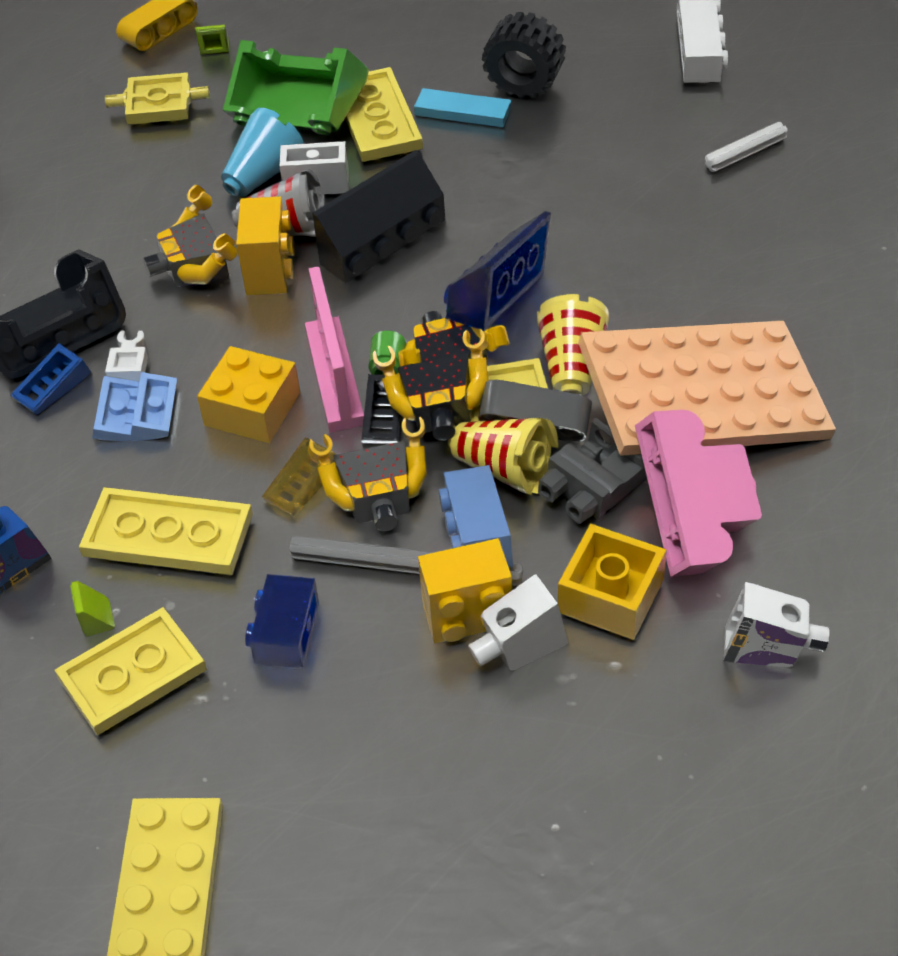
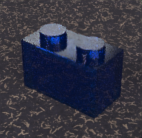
M267 574L263 590H258L255 596V621L248 624L245 634V645L247 648H251L255 665L294 669L304 668L319 606L315 578Z

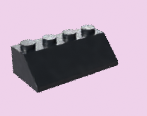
M416 150L312 213L320 265L345 284L446 220L444 194L421 154Z

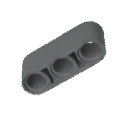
M489 380L485 384L478 419L479 421L525 418L548 419L556 428L558 440L581 442L587 436L592 401L583 395L504 380Z

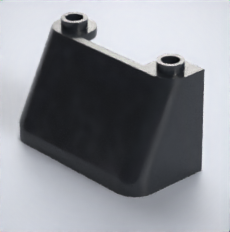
M80 249L63 256L57 261L54 269L55 279L60 288L0 315V373L8 378L22 377L32 372L58 343L73 352L116 331L123 325L126 318L125 307L104 260Z

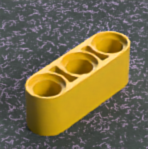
M151 0L123 17L117 25L116 34L123 42L140 51H146L190 24L197 16L198 5L194 0Z

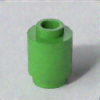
M386 330L380 331L372 337L368 365L371 374L384 375L383 371L377 369L374 364L373 352L375 350L379 362L386 363L391 359L388 346L395 352L396 364L393 368L395 374L399 373L398 352L404 350L406 346V340L401 334Z

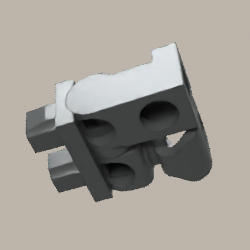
M594 418L591 423L588 441L580 449L568 443L558 453L556 452L549 458L547 472L539 480L538 493L549 502L555 501L561 494L568 498L569 501L566 502L565 511L578 524L591 516L599 521L606 515L607 510L613 508L647 479L642 454L620 456L610 427ZM599 430H603L609 435L612 444L603 439Z

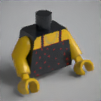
M438 311L427 312L422 317V324L416 325L413 328L414 339L408 341L404 350L398 352L399 365L405 366L468 353V357L471 359V351L463 343V333L465 330H468L470 333V344L475 345L481 340L480 329L469 325L463 316L460 315L442 318L441 313ZM498 325L483 331L488 339V345L482 351L483 358L486 357V360L487 351L493 352L499 346L510 345L505 326Z
M480 329L481 340L475 345L470 344L469 331L465 330L463 333V343L471 351V359H469L468 353L400 366L398 367L399 373L395 374L393 368L396 364L394 350L388 346L391 359L386 363L378 361L374 350L373 361L376 368L384 373L385 378H382V382L391 407L403 418H406L407 421H415L418 430L421 427L419 417L424 420L425 432L433 431V436L438 440L451 439L455 435V426L461 422L471 421L472 409L480 404L485 384L488 381L486 357L483 358L482 351L488 345V339L482 329Z

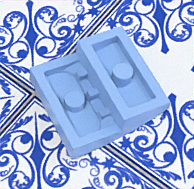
M141 372L140 382L104 376L92 439L144 441L167 437L177 378Z

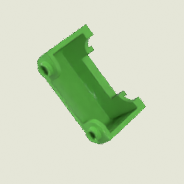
M240 40L223 111L233 117L234 123L245 126L250 115L257 108H267L280 114L277 120L284 125L290 122L295 128L311 129L318 134L330 135L331 132L339 129L366 84L369 69L348 49L333 48V52L327 53L326 58L281 55L274 48L261 52L256 49L254 41Z

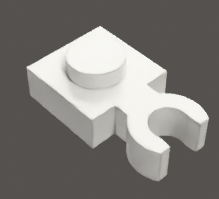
M120 331L117 335L119 348H110L105 374L109 377L140 382L141 372L145 373L148 360L143 331H138L135 339L127 340L125 331Z

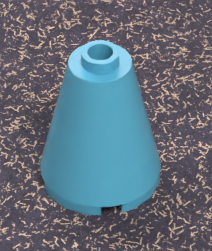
M257 108L250 115L221 174L222 185L229 194L245 197L279 173L281 145L304 144L301 135L290 122L284 125L277 120L280 116L277 112L267 108Z

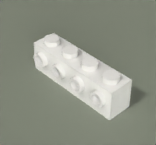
M677 0L676 14L684 83L699 82L705 84L721 82L722 69H727L728 51L725 50V32H722L723 15H720L721 0Z

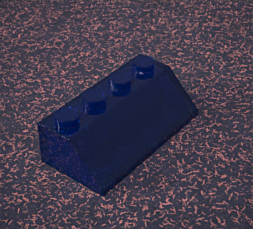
M544 211L509 233L503 240L496 243L487 254L481 256L471 268L466 269L456 281L448 285L444 294V303L447 304L445 319L485 331L544 274L551 221L550 212Z

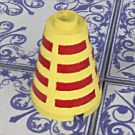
M579 294L560 295L546 300L540 305V312L537 311V324L553 390L583 396L590 391L592 379L578 341L581 332L606 331L609 323L607 307L593 297L588 296V302L579 301Z
M543 418L461 422L455 428V435L448 439V446L455 459L473 468L490 465L494 479L524 494L532 495V493L538 494L539 480L547 472L551 447L558 448V436L554 424L550 420Z

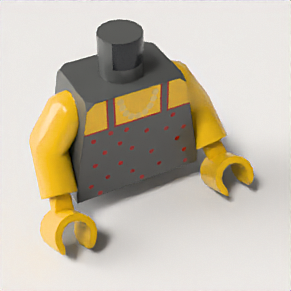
M194 185L187 194V199L192 205L184 209L173 226L158 233L156 238L160 252L143 257L149 277L168 271L174 285L177 287L193 284L206 285L212 280L229 277L226 260L231 261L237 256V248L234 246L235 240L226 233L216 237L205 214H199L200 210L205 211L211 207L212 198L201 186Z
M419 417L421 427L416 433L407 431L406 418L402 421L403 434L409 439L408 447H405V442L401 441L333 455L334 462H331L329 457L332 449V440L328 435H323V440L327 447L323 452L317 451L313 446L312 439H310L308 453L312 458L319 461L320 466L317 467L327 498L344 511H351L355 520L360 523L374 520L376 528L380 531H389L398 525L397 515L406 514L410 510L409 499L418 495L426 478L425 446L420 444V439L425 434L424 420Z

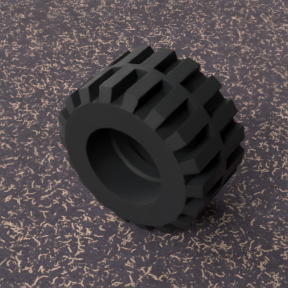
M516 12L515 16L509 14L505 16L504 20L499 21L482 54V61H484L483 70L489 73L487 78L490 82L497 84V89L500 91L504 89L507 91V95L512 97L516 94L519 98L525 99L527 95L530 98H536L539 93L543 95L547 92L548 88H551L565 60L564 54L566 52V45L562 44L564 39L561 34L556 33L557 28L554 24L549 25L546 23V18H536L535 13L530 12L528 15H524L523 12ZM516 51L526 54L532 60L521 57Z

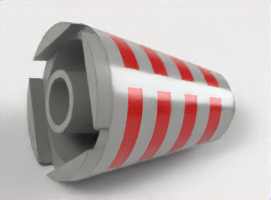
M312 170L297 173L247 197L281 196L283 210H289L291 229L287 231L288 236L316 237L312 213L326 205L324 194L318 195L315 187L321 185ZM240 201L237 202L236 209L232 211L233 222L237 229Z

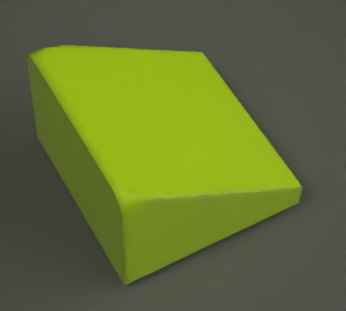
M225 25L195 27L200 55L229 52V37Z
M79 581L71 582L72 585L70 587L75 613L83 634H86V637L114 629L115 624L108 597Z

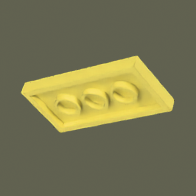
M391 67L369 71L366 84L345 117L362 162L423 149V139Z
M104 487L81 540L79 549L82 557L233 575L253 512L251 504Z
M220 798L132 799L107 956H205L223 811Z

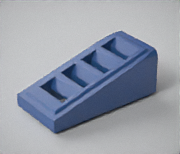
M58 343L12 392L11 396L31 412L38 415L82 382L91 373V370L83 359ZM56 375L57 378L53 381L51 378ZM44 383L48 385L45 390L40 388ZM32 392L39 395L35 401L28 397Z

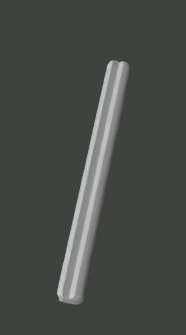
M297 535L292 537L289 548L290 556L294 559L420 574L418 556L434 553ZM513 562V567L509 568L512 576V586H519L522 581L523 566L519 562Z

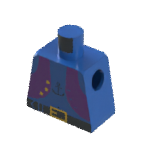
M8 506L0 507V594H2L51 559L47 550L28 525Z

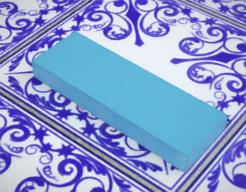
M422 88L414 105V114L416 116L495 127H504L511 111V100L425 88Z

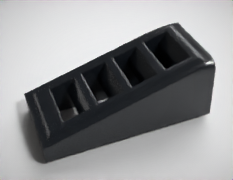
M368 374L362 443L391 444L400 440L403 417L395 410L375 409L376 406H391L388 398H377V395H387L382 382V378H385L384 375ZM374 417H393L392 421H373ZM372 428L392 429L391 433H372Z

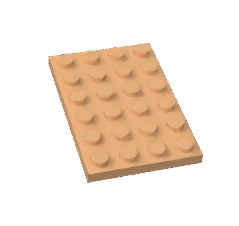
M784 321L581 332L578 344L620 456L641 454L635 425L654 411L688 410L696 414L701 419L705 430V436L701 442L702 446L734 444L750 446L831 439L836 431L833 421Z

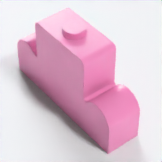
M688 410L654 411L637 423L635 428L663 548L667 549L666 560L670 577L701 574L727 561L731 556L733 541L728 532L739 531L761 518L762 513L756 493V482L752 477L746 450L743 445L702 446L701 442L704 439L705 430L701 419L696 414Z

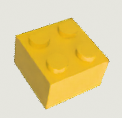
M281 196L240 199L236 246L246 295L287 293L288 279H293L292 259H289V256L295 255L294 237L288 236L287 233L291 229L289 210H283Z
M229 346L197 395L204 426L270 444L301 393L296 364L288 360Z
M590 524L558 582V606L560 613L634 640L664 580L667 549Z
M499 538L418 556L422 602L434 644L444 641H458L466 636L487 632L481 617L483 611L512 591V576Z

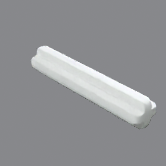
M775 122L705 156V166L711 172H716L772 146L787 137V127L783 126L781 122Z

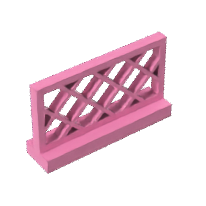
M308 268L316 320L305 322V329L329 433L363 426L364 413L339 316H331L320 268Z

